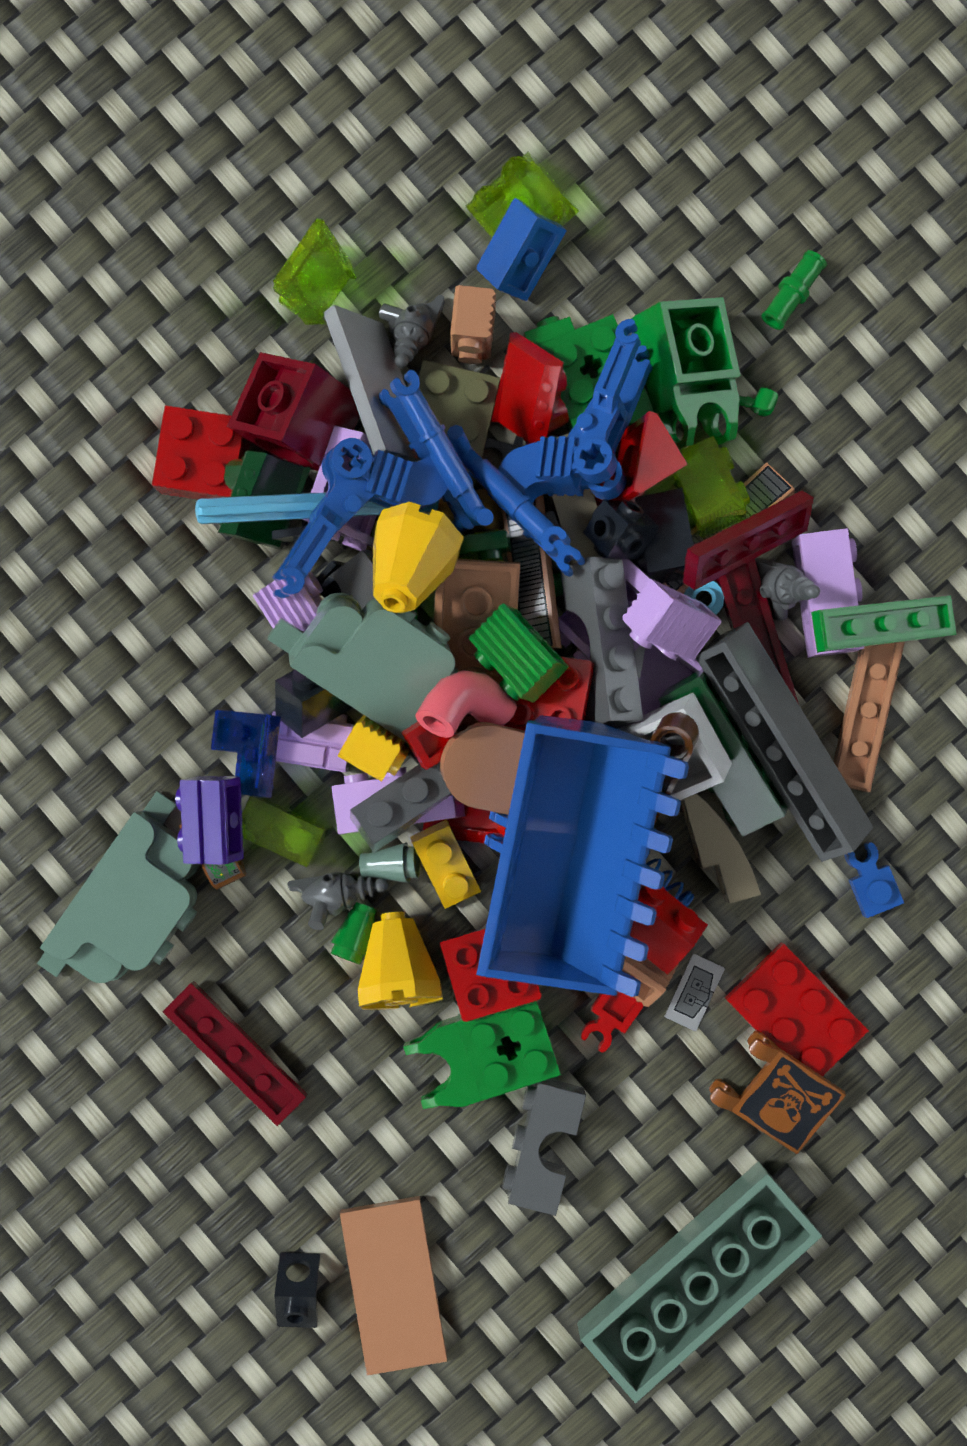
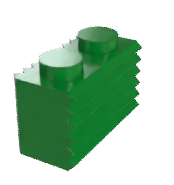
M504 603L499 605L498 609L493 611L492 616L488 617L487 621L482 623L481 627L476 629L475 633L469 637V640L478 649L474 653L475 658L489 671H492L494 668L504 678L499 683L500 686L516 701L521 698L534 703L569 668L568 664L563 661L517 609Z

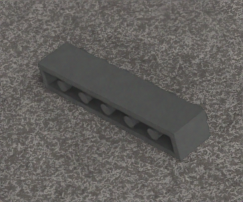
M746 622L719 635L698 653L696 659L819 859L823 862L854 852L874 827L750 624Z

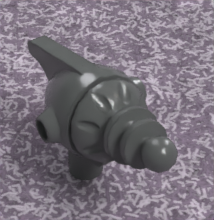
M438 295L435 300L427 304L416 303L409 305L405 310L386 303L381 306L379 317L389 322V330L394 334L396 341L394 354L397 367L405 368L408 362L412 361L417 355L418 351L424 349L432 339L445 304L443 295Z
M759 558L755 559L759 575L761 576L762 587L760 588V594L762 597L772 600V618L774 620L781 621L787 619L788 609L793 608L796 602L810 600L819 596V587L805 577L803 571L797 567Z
M342 872L326 873L323 876L291 880L287 883L290 891L302 893V900L313 907L308 925L314 930H322L324 928L328 914L332 916L339 915L342 911L347 910V908L353 907L357 898L361 897L362 900H366V895L369 894L370 897H374L375 890L377 892H384L388 887V883L384 879H378L373 882L372 877H368L367 881H365L363 876H359L357 881L348 873Z

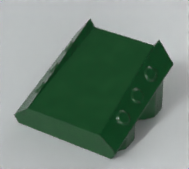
M246 451L242 459L229 461L225 467L224 480L229 489H231L229 497L303 493L311 468L267 455V453ZM292 520L219 523L218 533L282 550L285 541L272 539V531L290 528Z

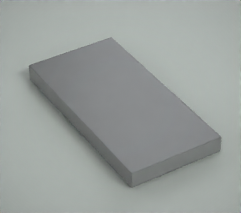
M333 305L324 312V317L373 455H375L377 450H381L384 453H390L406 461H420L414 449L410 450L408 447L410 443L390 408L383 406L378 398L379 392L383 389H387L390 396L396 398V395L390 388V382L395 378H399L406 387L400 368L395 364L396 357L383 323Z

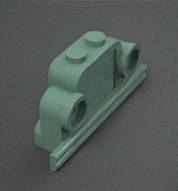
M334 593L325 597L317 608L315 618L304 632L281 618L267 637V640L289 654L290 667L406 743L407 741L401 732L418 722L415 714L425 697L442 678L459 672L455 667V659L447 643L451 637L443 629L433 623L426 627L415 619L417 614L414 610L405 613L387 611L376 599L370 600L362 609L354 597L345 593Z
M156 791L143 811L134 812L40 946L44 954L38 961V965L55 977H58L68 964L89 980L96 983H106L124 976L129 969L134 971L141 970L154 962L160 966L174 947L169 941L178 929L184 932L197 914V911L193 909L197 900V892L195 887L186 879L196 874L200 867V864L183 863V852L179 850L177 844L178 835L164 826V823L176 807L174 801Z

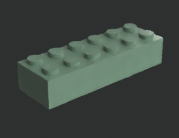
M758 1161L577 1322L580 1340L636 1404L823 1236Z

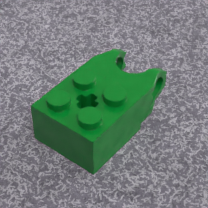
M724 298L662 301L632 317L631 319L635 321L638 328L634 333L638 334L641 345L646 346L649 352V357L646 359L650 361L653 367L646 381L653 412L658 414L678 449L682 450L693 445L697 418L702 423L704 431L716 445H722L735 440L738 430L740 401L735 379L741 375ZM719 413L726 420L727 427L724 435L718 429ZM678 419L684 430L681 441L678 439L675 429Z
M613 314L538 345L564 362L563 370L567 377V387L561 392L560 399H562L568 410V423L565 427L569 433L577 423L578 416L585 411L592 400L594 389L616 339L615 332L618 324ZM586 367L595 369L597 371L596 378L591 379L589 373L583 375V369ZM643 388L628 427L648 411L653 412V407L645 388Z
M538 1001L464 1022L461 1015L458 1014V1016L439 1021L422 1036L405 1042L403 1045L406 1055L433 1053L444 1058L450 1066L451 1072L447 1080L438 1085L433 1091L421 1096L422 1100L420 1101L423 1109L438 1106L465 1107L561 1075ZM509 1036L512 1042L519 1041L520 1043L515 1046L514 1051L507 1052L505 1049H499L498 1047L502 1045V1038Z

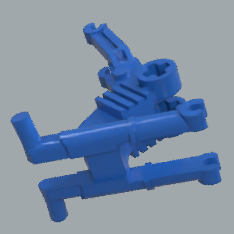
M626 319L617 326L615 332L616 339L594 389L593 398L585 411L578 416L577 423L567 438L565 436H559V438L555 436H549V438L540 436V441L511 451L504 458L499 469H497L487 459L483 460L472 449L461 426L454 425L447 432L452 446L463 465L469 470V474L509 515L510 519L515 521L524 530L522 534L526 538H532L557 563L563 574L568 577L573 575V570L568 563L571 560H576L579 565H584L585 559L578 549L570 545L571 540L567 533L561 527L555 526L532 503L537 497L547 493L549 496H554V494H557V496H564V494H567V496H583L584 490L590 489L595 497L602 500H611L618 497L624 491L627 477L616 459L615 451L631 421L649 373L653 370L650 361L646 359L649 357L646 346L641 345L638 334L634 333L638 328L633 319ZM613 475L615 476L614 481L609 480Z
M409 370L404 375V380L408 382V387H405L399 378H395L390 382V388L396 395V398L391 397L387 389L379 392L378 398L383 406L390 408L410 443L408 447L410 450L414 449L420 461H406L403 458L395 457L381 450H377L375 455H373L367 444L357 438L344 439L332 448L322 461V472L329 484L328 491L312 511L307 526L278 571L273 574V580H283L286 583V586L273 592L274 597L282 599L302 590L306 576L331 538L368 501L385 508L410 501L421 505L420 509L442 498L455 516L452 524L461 535L467 529H472L474 526H487L492 523L494 519L492 511L485 508L475 491L473 480L444 432L446 429L444 424L440 425L419 388L420 380L414 370ZM343 455L351 458L348 463L351 468L349 471L342 467L344 463Z

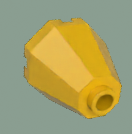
M410 501L381 511L373 540V597L384 609L393 613H405L415 610L454 571L464 538L443 512L432 509L430 515L419 512L421 505Z
M405 912L384 913L381 915V921L375 922L372 925L358 986L359 1007L362 1010L397 1009L399 1005L406 1004L414 1007L443 1000L442 985L414 919L405 918Z

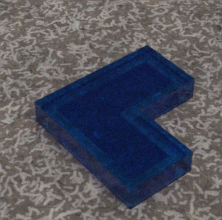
M216 710L211 749L238 753L235 776H240L242 795L271 798L281 716Z

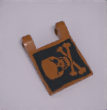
M754 1031L747 1040V1043L750 1045L749 1052L754 1057L767 1063L741 1095L722 1079L714 1080L709 1087L710 1099L718 1107L732 1111L795 1154H798L843 1100L846 1093L780 1049L762 1032Z

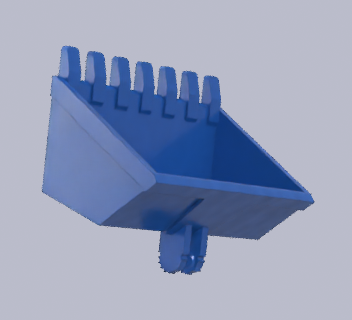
M540 715L534 721L529 720L527 722L509 814L490 811L489 819L506 829L504 835L490 833L485 836L484 844L501 854L476 975L613 996L617 995L618 992L630 997L639 995L640 980L623 972L625 956L637 961H645L647 959L648 945L631 937L630 933L633 921L647 926L655 923L656 909L638 901L641 885L652 889H661L663 887L664 873L646 865L649 848L661 853H669L671 850L672 837L653 828L657 812L668 816H677L679 814L681 801L662 793L665 775L677 779H686L689 769L688 762L670 756L671 747L668 745L637 737L600 722Z

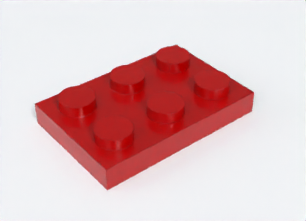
M782 942L725 997L756 1031L762 1032L780 1049L821 1076H824L869 1031Z

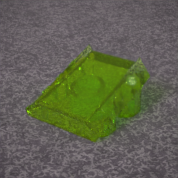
M529 151L522 157H511L503 165L501 175L490 185L482 186L474 194L473 199L465 205L491 238L514 198L523 201L537 214L555 221L561 226L580 212L577 206Z
M315 219L273 280L274 292L280 295L279 304L300 317L305 325L325 324L323 319L324 312L330 308L348 280L357 279L350 259L323 219Z

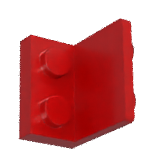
M561 657L568 664L569 668L534 703L521 698L518 701L514 700L517 707L510 721L504 726L526 730L527 722L529 720L534 721L540 715L584 720L594 664L589 660Z
M485 929L440 942L460 1015L464 1022L541 999L540 989L537 984L476 975Z

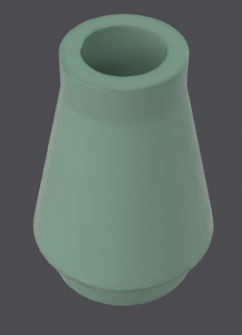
M402 843L374 853L360 854L359 869L363 878L373 877L409 883L412 878H419L421 863L414 846Z

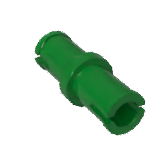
M808 250L804 253L803 258L791 275L782 279L778 285L780 291L761 315L767 325L776 330L783 329L786 321L798 304H803L810 295V287L821 271L827 266V262L820 254Z

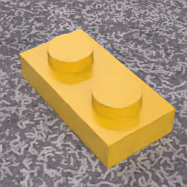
M447 819L410 836L411 842L445 909L481 892Z

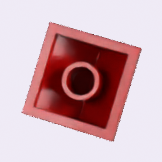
M648 411L626 428L618 445L616 459L626 474L627 484L624 491L618 497L611 500L622 502L623 499L630 501L687 465L657 413Z

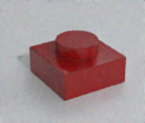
M419 722L401 732L419 764L425 770L441 761L442 752L447 742L452 738L432 734L422 727Z

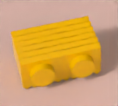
M363 715L353 727L337 756L382 782L387 772L393 776L397 774L411 748L404 745L405 741Z

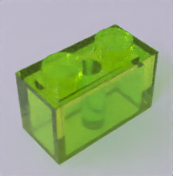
M714 436L680 450L687 465L672 475L678 488H683L686 506L701 539L745 520L746 505L750 504V498L743 482L735 483L730 470L734 469V464L728 449L725 446L719 449Z
M258 795L249 797L242 812L244 839L305 867L313 864L329 830L325 826Z

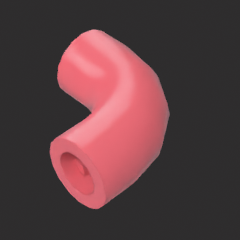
M463 670L442 678L425 697L415 715L419 724L426 730L437 736L449 738L454 735L462 719L468 713L479 723L488 722L504 726L513 717L517 707L513 698L490 676L484 673Z

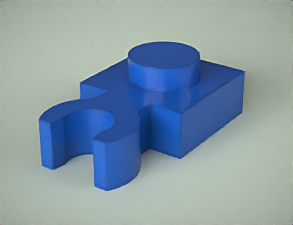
M872 842L864 843L867 857L861 862L856 859L854 852L844 855L848 865L857 869L859 876L849 879V883L865 918L904 904L890 866L884 865L877 868L876 863L879 854Z

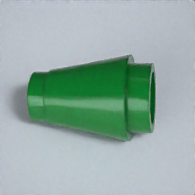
M356 902L330 943L334 945L330 954L361 965L363 957L366 955L377 910Z

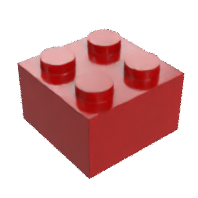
M165 405L152 486L164 495L196 500L200 498L229 497L231 489H229L224 480L225 467L231 460L242 459L244 453L249 451L250 441L227 427L231 415Z

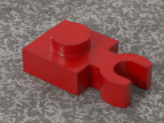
M618 992L615 996L600 994L591 1006V1011L599 1017L597 1020L589 1021L583 1026L581 1039L585 1041L593 1031L601 1032L604 1037L598 1045V1051L601 1053L605 1052L611 1045V1032L613 1029L616 1028L625 1034L644 1007L642 1002H637L636 998Z

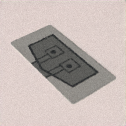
M693 954L665 1014V1018L693 1031H697L725 970L724 967Z

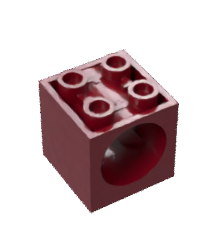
M260 352L227 427L273 457L319 471L334 426L354 430L360 415L351 390L318 365Z

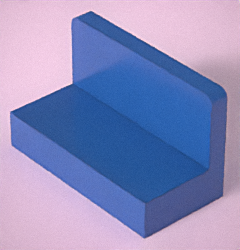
M514 198L481 257L477 270L497 290L527 302L567 230L559 223L537 214L523 201Z

